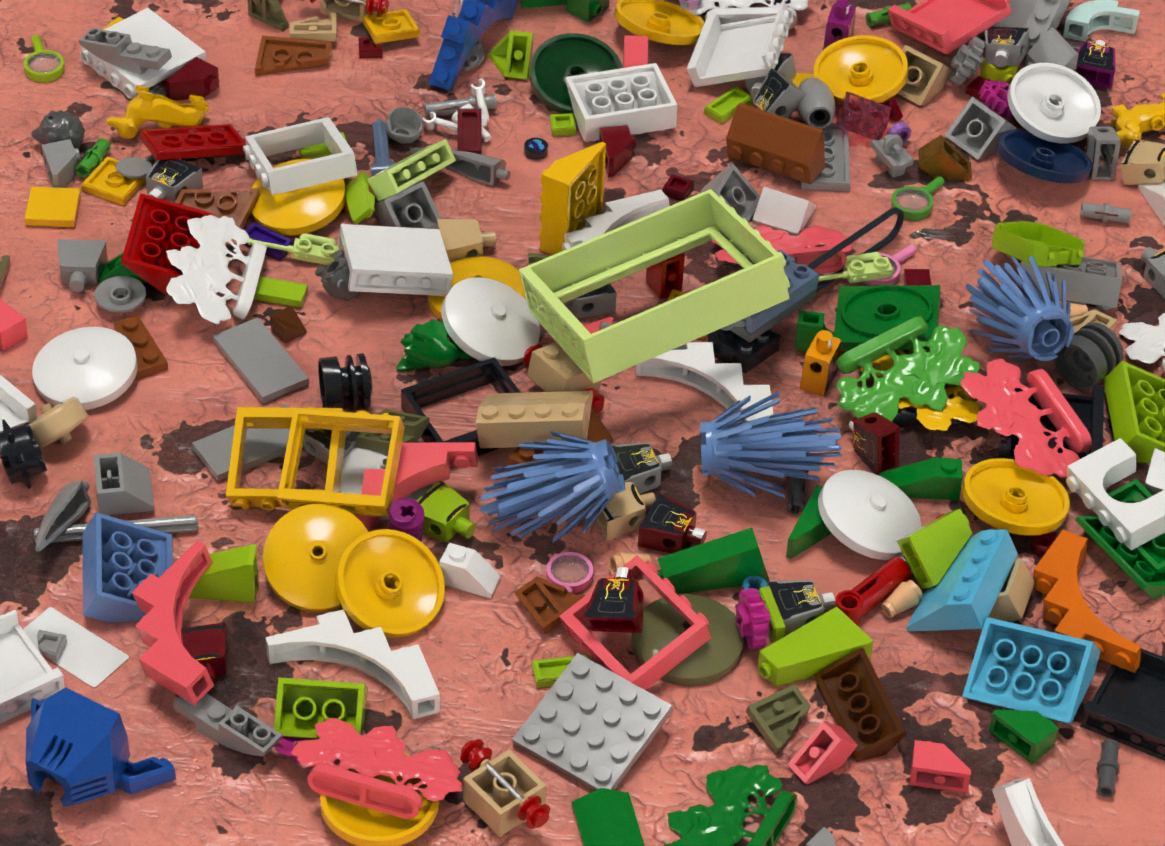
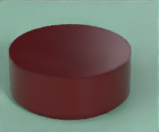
M1052 533L1033 535L1031 541L1032 552L1037 556L1043 557L1057 537Z

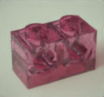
M846 91L838 108L835 126L873 140H880L888 125L891 107Z

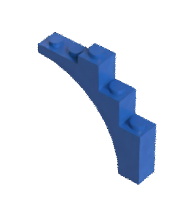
M464 0L458 18L451 15L447 17L441 34L443 42L428 84L452 92L459 73L480 36L497 20L503 18L512 19L518 0Z

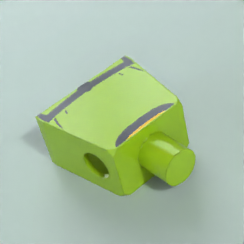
M437 482L417 500L424 510L422 534L444 543L448 542L457 533L466 538L471 537L474 533L476 524L469 521V502L445 482Z

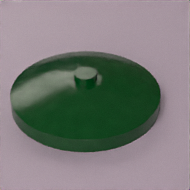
M567 33L554 36L538 47L531 60L529 79L534 93L547 107L561 114H574L566 85V77L621 69L623 66L615 51L603 41L585 34Z

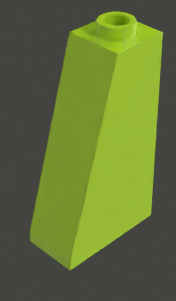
M835 607L759 651L757 670L764 679H768L775 687L814 677L813 674L862 647L870 660L873 640L838 607Z

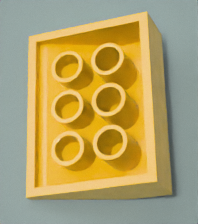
M600 142L558 159L542 172L540 178L542 183L540 202L542 203L539 220L541 221V230L539 232L540 251L550 255L562 252V243H565L564 233L581 230L586 227L585 218L603 214L606 143Z

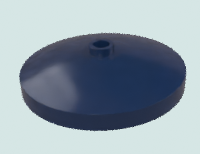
M1027 130L1004 132L997 144V152L1005 162L1023 173L1046 181L1079 183L1089 177L1092 169L1091 159L1072 143L1046 141Z

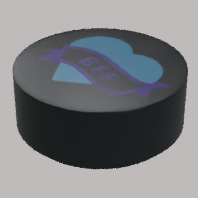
M541 138L526 140L524 143L525 156L534 160L546 157L548 154V143Z

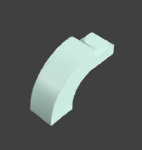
M1115 0L1085 2L1072 9L1068 14L1063 37L1086 42V38L1090 33L1102 29L1135 34L1140 11L1118 7L1119 1Z

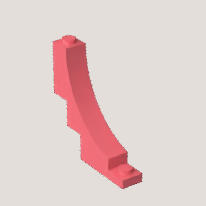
M475 442L402 443L392 503L400 498H405L423 487L449 479L451 467H477L478 454ZM385 469L364 470L361 494L381 496ZM355 515L364 524L368 532L373 529L381 518L379 516Z

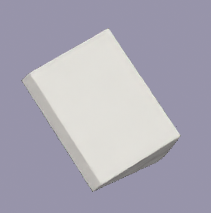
M763 187L752 223L759 226H768L773 230H783L788 232L789 235L798 236L815 211L816 205L808 200Z

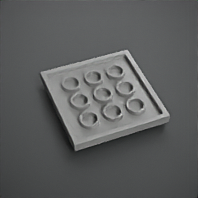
M577 653L512 738V742L516 747L593 791L599 788L615 790L673 712V707L666 701Z

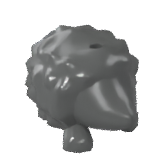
M60 110L58 112L51 111L45 115L40 126L33 130L31 135L42 144L71 139L73 147L80 149L85 129L78 116H73L70 112L66 113Z
M342 249L333 254L335 261L330 263L327 268L319 266L316 269L315 275L322 277V287L331 297L349 301L353 297L359 296L360 292L349 291L350 270Z

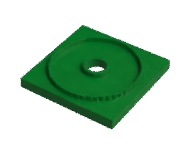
M886 284L839 287L834 337L842 341L841 351H849L917 316H921L928 325L927 331L918 340L929 341L932 338L934 329L939 326L940 285L900 286ZM911 342L897 350H914L913 343ZM927 346L923 347L924 350H930Z

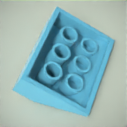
M1007 529L982 530L968 539L940 582L933 587L925 589L923 597L920 599L906 627L908 632L983 629L985 619L989 617L1018 555Z
M986 617L962 697L1010 710L1037 711L1050 720L1071 724L1093 679L1101 651L1092 641Z

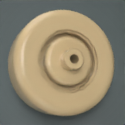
M71 397L53 408L48 402L39 408L42 415L31 422L30 427L34 435L33 438L35 442L37 441L40 449L58 439L64 444L72 439L69 432L88 418V413L76 397Z

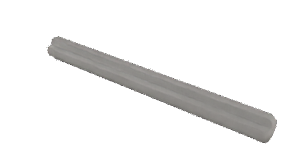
M196 515L127 521L168 534L194 532L199 528ZM88 524L70 525L51 543L82 541V533ZM39 528L34 529L35 543L37 540Z

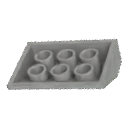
M1010 0L1009 5L1012 14L994 24L993 27L1029 28L1030 50L1050 28L1057 29L1071 0ZM985 31L977 35L983 41H985Z
M1084 257L1081 264L1037 266L1051 301L1046 271L1050 273L1051 279L1054 273L1056 275L1060 301L1062 281L1065 279L1067 301L1081 305H1096V308L1101 310L1117 308L1122 282L1121 262ZM1021 261V267L1025 272L1026 270L1041 291L1032 265Z

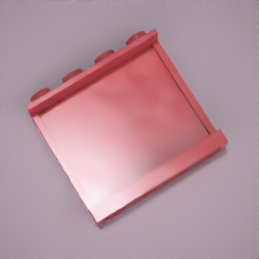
M924 0L908 11L896 5L887 9L893 29L945 54H949L1012 14L1009 5L1010 0Z

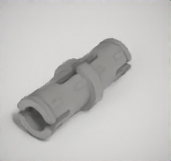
M1082 202L1080 217L1101 219V222L1104 223L1114 221L1129 224L1131 209L1112 207L1109 203L1099 205Z

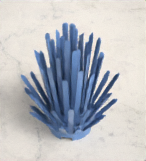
M1011 256V259L1022 279L1008 263H1004L1005 267L1003 270L1000 265L994 266L989 260L984 261L983 265L1002 284L1000 285L982 268L979 269L978 274L982 277L977 282L980 286H975L976 288L967 283L966 289L972 294L970 300L973 302V307L987 316L974 309L968 310L978 316L976 319L979 323L1010 334L1013 338L970 329L969 331L972 334L989 337L994 340L988 342L989 345L995 346L988 348L989 352H1023L1008 356V358H1017L1015 361L1030 358L1048 361L1058 357L1056 353L1064 346L1068 348L1074 334L1073 324L1070 322L1071 302L1069 301L1066 304L1065 279L1062 281L1060 301L1056 275L1054 273L1051 279L1050 273L1046 271L1051 301L1034 257L1029 256L1041 291L1028 271H1024L1015 257Z
M780 391L731 415L750 402L751 396H748L741 402L740 400L712 421L700 422L703 476L714 475L744 494L746 492L753 497H756L755 491L733 479L786 499L784 494L771 489L775 488L784 491L785 489L782 485L739 471L761 473L780 478L787 476L820 480L818 476L807 475L804 470L820 471L821 468L819 466L837 467L834 463L822 462V457H840L842 454L840 452H806L841 450V445L836 444V440L841 439V434H817L838 432L841 428H821L822 426L819 423L832 422L834 418L803 422L804 418H799L816 414L818 411L817 407L776 413L736 423L780 403L781 398H777L768 402L779 396Z
M550 431L553 436L561 437V439L567 441L547 439V442L533 441L518 444L523 449L558 451H543L544 454L533 455L534 459L543 460L493 468L496 472L511 470L492 475L490 478L493 480L523 475L493 483L494 485L484 488L487 492L496 490L479 497L481 500L493 497L497 500L480 507V511L486 512L489 516L497 513L498 518L490 520L488 525L501 523L493 529L498 531L538 515L535 519L511 531L510 534L515 535L530 527L519 534V539L564 513L566 514L557 520V525L571 519L581 511L553 537V542L561 539L566 533H570L585 518L586 525L582 529L584 534L614 494L625 491L623 474H619L616 463L618 459L610 442L606 439L593 442Z

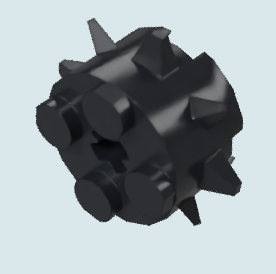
M3 419V431L0 432V458L11 484L23 481L28 489H30V477L47 471L40 447L33 438L34 435L28 421L10 427L5 419Z

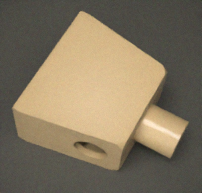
M437 219V229L440 230L449 262L465 257L483 256V247L496 246L495 232H480L478 221L475 219Z

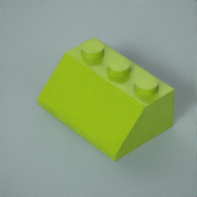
M278 677L274 730L281 733L283 737L319 739L320 737L316 734L315 724L325 722L326 719L337 718L353 724L354 729L362 735L368 687L364 683Z

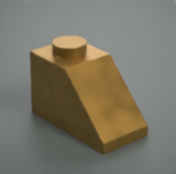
M942 135L918 149V165L924 173L931 175L934 179L938 176L948 180H970L972 178L971 162Z

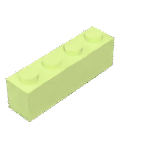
M444 139L419 150L368 178L367 181L377 201H380L405 190L455 162L456 159L447 140Z

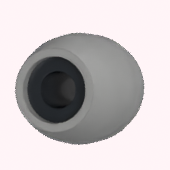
M815 77L807 78L799 85V88L806 95L797 107L798 113L807 125L824 129L831 124L834 118L835 99L826 83Z

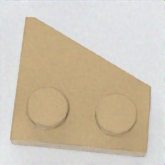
M336 12L329 13V19L318 21L316 16L306 20L291 22L290 38L337 42Z

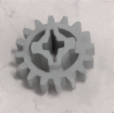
M973 37L968 45L962 44L950 64L953 70L949 76L950 81L961 86L967 77L972 78L984 60L982 53L986 42L978 37Z

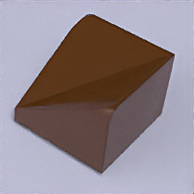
M291 306L270 315L271 330L285 343L307 333L306 328Z

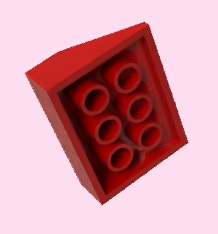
M140 193L121 264L165 295L170 296L166 288L171 278H177L183 275V273L171 264L166 251L174 249L180 251L185 246L198 249L201 245L190 233L187 220L202 218L203 216L213 215V213Z

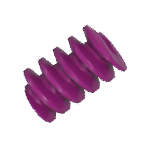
M400 498L394 501L390 506L388 529L404 532L422 541L423 507L419 502L410 498Z

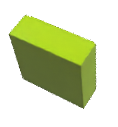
M573 113L550 115L552 136L576 135Z

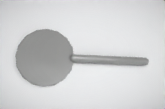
M151 154L144 159L139 157L121 159L116 164V170L119 174L128 178L146 177L153 167L149 161L154 159V156Z

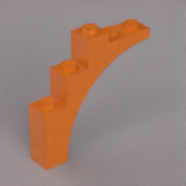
M1062 530L1036 565L1033 572V580L1035 582L1033 589L1047 594L1043 605V619L1058 625L1054 633L1092 641L1101 651L1099 659L1135 673L1140 666L1141 646L1123 638L1107 627L1091 611L1082 596L1078 584V573L1086 559L1088 539Z

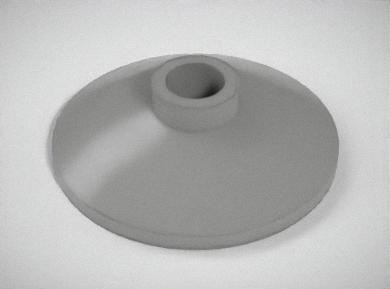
M116 276L106 279L95 290L96 303L102 309L114 313L132 311L138 308L146 298L144 285L139 280L128 276Z

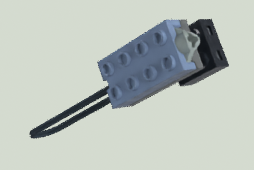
M896 207L889 209L807 266L804 264L797 265L795 263L796 259L781 250L777 251L783 254L786 261L784 271L790 283L788 288L789 299L709 333L707 342H713L714 354L728 363H741L742 372L746 374L776 353L779 348L780 335L770 328L814 299L818 291L836 280H825L818 283L819 273L813 269L892 215L898 213L896 224L889 235L864 253L877 252L890 243L899 233L904 221L903 211ZM844 267L833 274H839L844 272Z

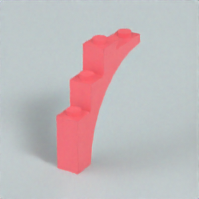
M198 540L159 578L150 574L132 592L139 609L146 613L135 626L143 643L150 647L139 658L147 677L193 705L214 686L206 667L196 661L183 646L181 630L183 612L189 595L199 578L213 563L205 544Z

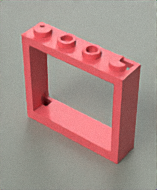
M637 555L623 566L633 571L632 579L638 580L642 576L691 625L690 628L630 674L582 624L585 621L584 613L594 589L559 617L565 631L597 664L647 690L710 640L711 635L707 627L710 624L707 618L701 612L696 614L692 610L693 607L684 595L679 597L674 592L675 588L667 578L661 579L657 575L658 571L650 561L644 562ZM615 573L612 574L609 578H615Z

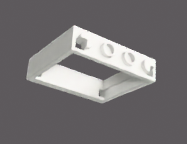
M329 117L245 136L246 145L243 146L246 160H249L251 168L255 169L257 178H261L262 186L267 187L271 195L358 175L354 152ZM325 143L332 153L329 156L273 168L266 156Z

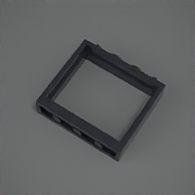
M494 357L401 389V409L405 413L425 416L420 409L421 407L490 383L498 393L521 392ZM429 422L421 435L425 443L475 442L478 456L500 449L480 448L477 430L443 441Z

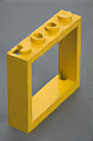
M237 407L226 497L232 507H242L243 510L249 507H261L265 510H274L276 507H281L277 499L279 489L240 488L247 428L290 429L294 409L309 410V408ZM316 408L317 410L329 411L330 409H340L344 411L343 408ZM332 430L325 490L312 491L339 493L346 431Z
M309 407V410L294 409L277 495L282 509L294 510L304 505L321 503L341 507L353 515L389 517L405 429L401 417L391 416L389 413H383L382 415L370 414L366 411L350 413L340 409H330L329 411L317 410L313 407ZM306 428L391 434L381 496L295 489Z

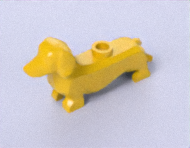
M136 85L135 90L138 95L128 103L125 115L121 118L109 117L106 120V124L116 128L119 136L132 139L136 136L141 124L146 121L158 122L157 125L162 128H172V125L182 127L198 126L204 115L209 111L208 103L201 96L190 95L189 100L191 104H180L163 95L150 93L148 87Z
M1165 93L1160 94L1162 100H1165ZM1165 101L1160 104L1137 105L1129 110L1123 104L1112 107V114L1117 116L1118 119H1111L1110 126L1116 127V133L1121 140L1120 145H1124L1125 148H1130L1135 139L1142 140L1141 133L1152 130L1158 131L1165 127Z

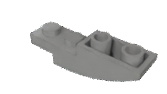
M92 28L79 40L81 46L98 58L138 74H143L149 68L159 70L172 58L170 49L132 43L130 34Z
M207 693L195 705L180 696L173 702L174 710L196 723L197 732L230 749L249 755L265 756L282 739L281 733L238 706L232 710Z

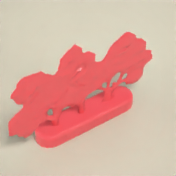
M764 225L755 228L760 233V236L765 241L768 240L776 251L781 250L796 259L795 263L797 265L804 264L806 266L850 237L844 236L842 232L819 225L803 229L798 236L789 235L788 232L779 229L773 230L771 227ZM851 244L813 270L819 274L841 270L847 260L845 253L852 250ZM724 249L715 253L720 261L738 264Z
M1002 358L987 362V376L966 372L964 378L961 379V386L970 397L986 403V408L977 414V426L986 429L993 428L997 433L1004 436L1016 435L1019 438V442L1015 446L1014 456L1015 463L1018 466L1032 469L1045 476L1056 474L1063 478L1067 477V466L1080 459L1077 454L1091 449L1092 439L1088 430L1045 370L1037 369L1030 371L1026 378L1027 387L1020 382V368L1012 363H1006ZM1015 388H1021L1023 391L1016 392ZM1033 395L1042 410L1029 402L1028 398ZM1047 415L1057 431L1053 432L1043 427L1040 422L1041 416ZM1044 432H1049L1051 435L1046 436ZM1055 437L1057 439L1054 441L1057 445L1051 449L1048 446V442L1051 438ZM1063 439L1071 450L1064 448ZM1058 448H1062L1063 452L1058 453Z
M337 718L326 719L325 722L315 724L316 734L320 737L318 740L299 741L291 751L292 755L297 756V760L302 766H315L307 778L309 786L315 792L404 819L415 818L421 810L422 798L414 790H419L423 797L431 801L443 800L449 792H459L462 790V783L457 779L460 770L457 765L452 763V757L446 750H426L411 756L405 755L403 750L406 748V745L401 739L396 738L397 732L393 726L375 727L367 734L360 735L354 729L353 724ZM335 759L341 760L338 766L334 764ZM348 769H355L358 773L348 771ZM377 775L389 776L395 781L396 784L375 779L373 777ZM397 776H401L403 780L399 782ZM411 778L421 779V781L415 785H412L411 783L404 785V783ZM426 784L427 788L423 789L419 788V786Z

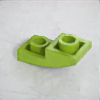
M363 171L346 185L347 205L355 224L371 217L375 210V196L369 192V183L367 181L370 176Z

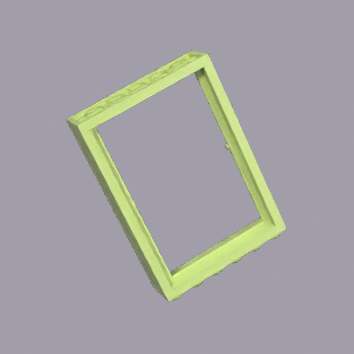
M711 189L519 269L529 312L593 384L789 299L788 288L790 287L789 280L784 271L786 261L783 254L777 252L768 240L765 241L760 236L757 229H753L745 218H741L733 207H729L725 203L722 196H718ZM711 240H715L744 268L592 334L563 304Z

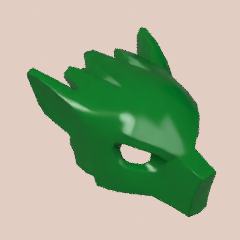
M431 319L423 325L416 324L410 331V334H405L404 338L401 339L400 343L405 346V355L399 361L396 369L397 371H410L424 367L434 369L445 368L454 363L458 358L470 359L471 356L451 339L443 321Z

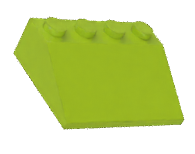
M1121 361L1103 380L1114 440L1116 441L1121 438L1136 454L1137 463H1151L1155 448L1165 452V379Z

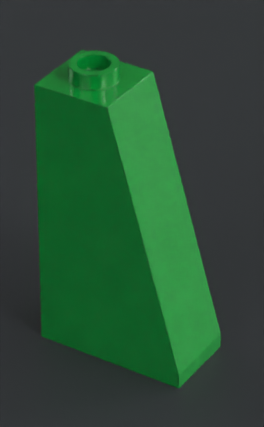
M753 528L658 558L661 569L657 570V575L661 579L667 578L674 586L676 594L743 586L745 578L754 575L764 578L766 582L770 581Z

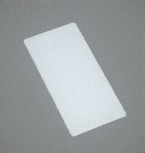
M52 607L46 609L23 629L39 652L37 640L39 630L66 635L67 642L58 662L54 663L93 688L97 687L129 659L127 654Z

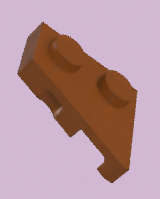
M538 576L515 591L519 601L545 634L561 624L559 616L585 596L581 593L576 595L568 592L566 587L550 584L548 580Z

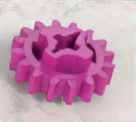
M992 79L986 80L979 91L980 99L985 100L984 104L991 110L996 111L1000 116H1007L1011 119L1013 114L1009 108L1007 98L1009 83L1000 82L999 80L995 82Z
M757 589L741 590V593H739L740 600H738V604L735 606L736 627L740 631L741 638L745 637V644H748V649L765 648V645H767V634L770 633L769 610L765 606V601L761 600Z

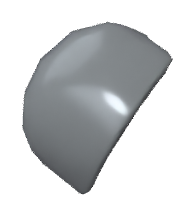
M397 107L391 110L386 122L387 134L393 141L398 143H413L421 134L423 118L416 110L409 107Z

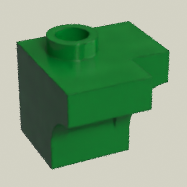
M567 0V12L586 22H590L609 7V0Z
M799 310L794 350L807 352L816 334L822 330L831 332L834 337V332L827 329L824 324L825 313Z

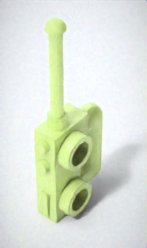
M306 233L301 234L300 239L295 238L294 246L252 240V238H249L247 242L248 245L259 242L266 245L267 248L292 253V259L329 265L335 261L333 254L339 250L335 239Z
M879 252L850 255L846 257L844 272L819 276L818 281L843 278L848 279L849 283L890 278L893 276V268L888 257H882Z

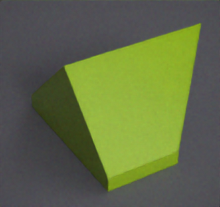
M510 30L487 54L504 77L528 80L533 57V33Z

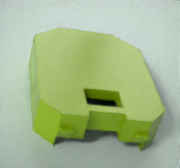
M1028 221L998 223L991 237L993 239V249L1028 264H1031L1029 256L1034 257L1037 266L1054 267L1060 264L1078 265L1081 264L1082 258H1084L1085 240L1042 223Z

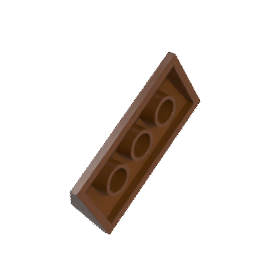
M863 647L813 674L837 725L841 726L858 744L857 748L852 752L855 762L886 755L906 735Z

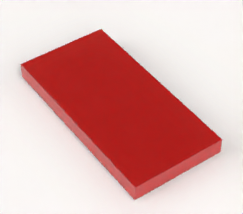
M231 124L140 130V139L156 160L245 154L243 146L246 145V142Z

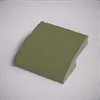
M384 409L377 414L389 413L391 416L401 417L405 427L402 443H416L429 424V417ZM363 432L356 436V447L388 453L391 434Z

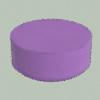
M899 122L888 130L887 135L897 134L903 139L904 143L909 139L911 129L905 122Z

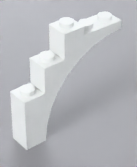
M661 190L606 202V212L585 218L586 227L581 230L564 233L565 243H562V250L564 251L669 207V198Z
M689 342L685 350H670L635 365L636 376L658 377L692 386L714 398L726 409L739 400L741 402L746 397L751 396L750 402L731 415L771 395L770 385L743 384L741 363L715 364L713 342ZM769 407L737 423L772 415L773 407Z
M344 609L317 616V625L265 637L266 656L269 664L296 660H316L348 666L374 677L388 687L404 704L412 720L440 713V693L419 645L391 651L381 627L353 633Z
M1030 778L1016 779L992 789L1011 846H1065L1050 824L1037 798Z

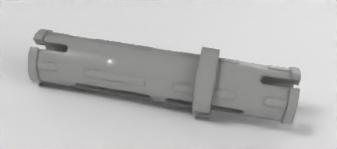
M495 94L484 96L487 110L497 109ZM469 95L468 98L424 103L426 119L430 117V112H434L436 117L452 115L458 108L466 104H476L472 106L479 108L477 98L474 95Z

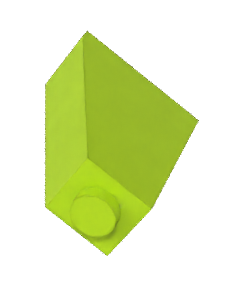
M961 509L948 512L897 540L921 590L933 587L940 582L972 535L969 520L962 513Z
M250 544L209 554L213 563L199 578L189 598L255 603L259 584L257 545Z

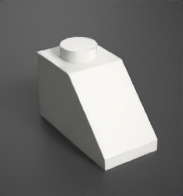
M449 543L439 561L445 586L491 599L501 580V576L474 549Z

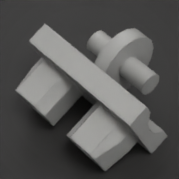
M897 134L886 135L881 140H871L870 147L876 152V159L879 163L886 164L889 167L888 173L892 177L905 174V168L914 163V159L902 147L903 139Z

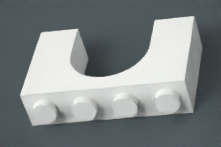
M1119 438L1068 465L1066 483L1072 492H1076L1082 498L1084 505L1098 515L1100 522L1114 532L1116 539L1120 543H1124L1130 550H1133L1165 533V490L1137 503L1120 502L1106 493V490L1111 485L1136 472V454Z

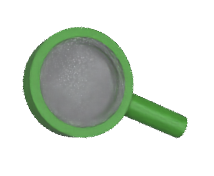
M938 176L924 188L905 186L897 189L892 195L891 208L901 209L906 220L916 221L928 217L933 207V197L931 194L944 184V179Z

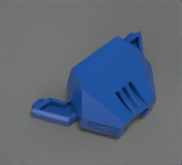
M68 688L60 690L45 700L39 701L35 698L31 700V722L26 728L25 763L28 784L38 794H40L44 779L47 777L53 781L58 780V783L62 785L65 795L60 801L63 807L73 806L113 793L116 788L129 794H134L176 780L174 766L165 758L157 759L150 757L135 763L128 760L130 757L128 736L118 712Z

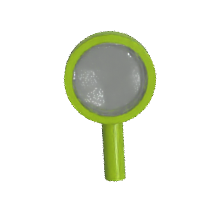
M33 35L31 41L35 52L29 54L24 60L25 75L36 82H51L60 78L65 71L63 57L55 51L44 50L40 36Z

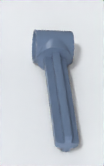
M376 119L377 122L372 123L375 161L371 164L372 176L395 164V162L390 160L386 122L381 121V119Z

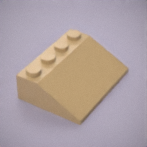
M593 390L488 394L479 405L476 418L480 448L519 447L518 444H525L524 442H547V439L567 441L561 439V437L553 436L550 431L587 440Z

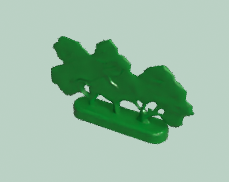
M757 764L751 768L738 765L727 770L709 773L706 776V789L713 797L715 803L709 807L698 804L689 807L685 812L679 810L668 813L670 829L679 833L681 839L664 844L663 846H733V844L739 842L744 837L751 838L747 846H775L795 812L797 795L788 791H782L770 809H768L765 797L779 792L783 784L779 778L769 774L767 765ZM758 790L764 792L763 797L759 796V794L757 793ZM749 795H754L759 800L756 803L759 807L756 808L749 803L747 799ZM747 808L753 809L752 812L746 813L744 810ZM756 813L765 816L755 833L745 830L742 826L747 816Z

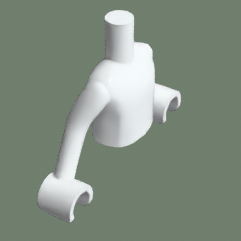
M478 79L480 87H475L471 84V91L477 98L478 107L482 108V140L486 143L491 140L492 136L484 129L489 122V114L484 100L486 92L485 81ZM466 104V105H464V106L461 107V108H474V107H473L471 104ZM457 111L451 117L453 122L437 118L434 112H430L431 120H426L423 117V126L427 130H433L437 125H440L457 133Z

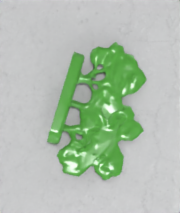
M917 316L847 351L838 358L836 366L843 374L852 373L861 367H864V370L859 379L843 377L838 380L837 388L841 393V398L837 405L845 411H852L857 418L877 412L891 422L898 414L899 398L908 397L911 404L919 406L927 404L932 409L942 411L948 399L944 389L945 384L961 386L960 382L964 378L965 373H979L980 364L969 357L961 356L967 339L958 327L951 329L947 326L939 325L934 329L932 338L929 341L918 340L927 331L928 325L921 316ZM911 342L913 343L914 353L897 355L895 353V350ZM923 347H929L930 352H926ZM887 354L894 361L893 366L886 371L876 370L871 362ZM869 373H872L874 377V385L871 388L866 386V378H870ZM876 373L882 374L883 377L877 378ZM860 380L862 381V387L857 386V382Z

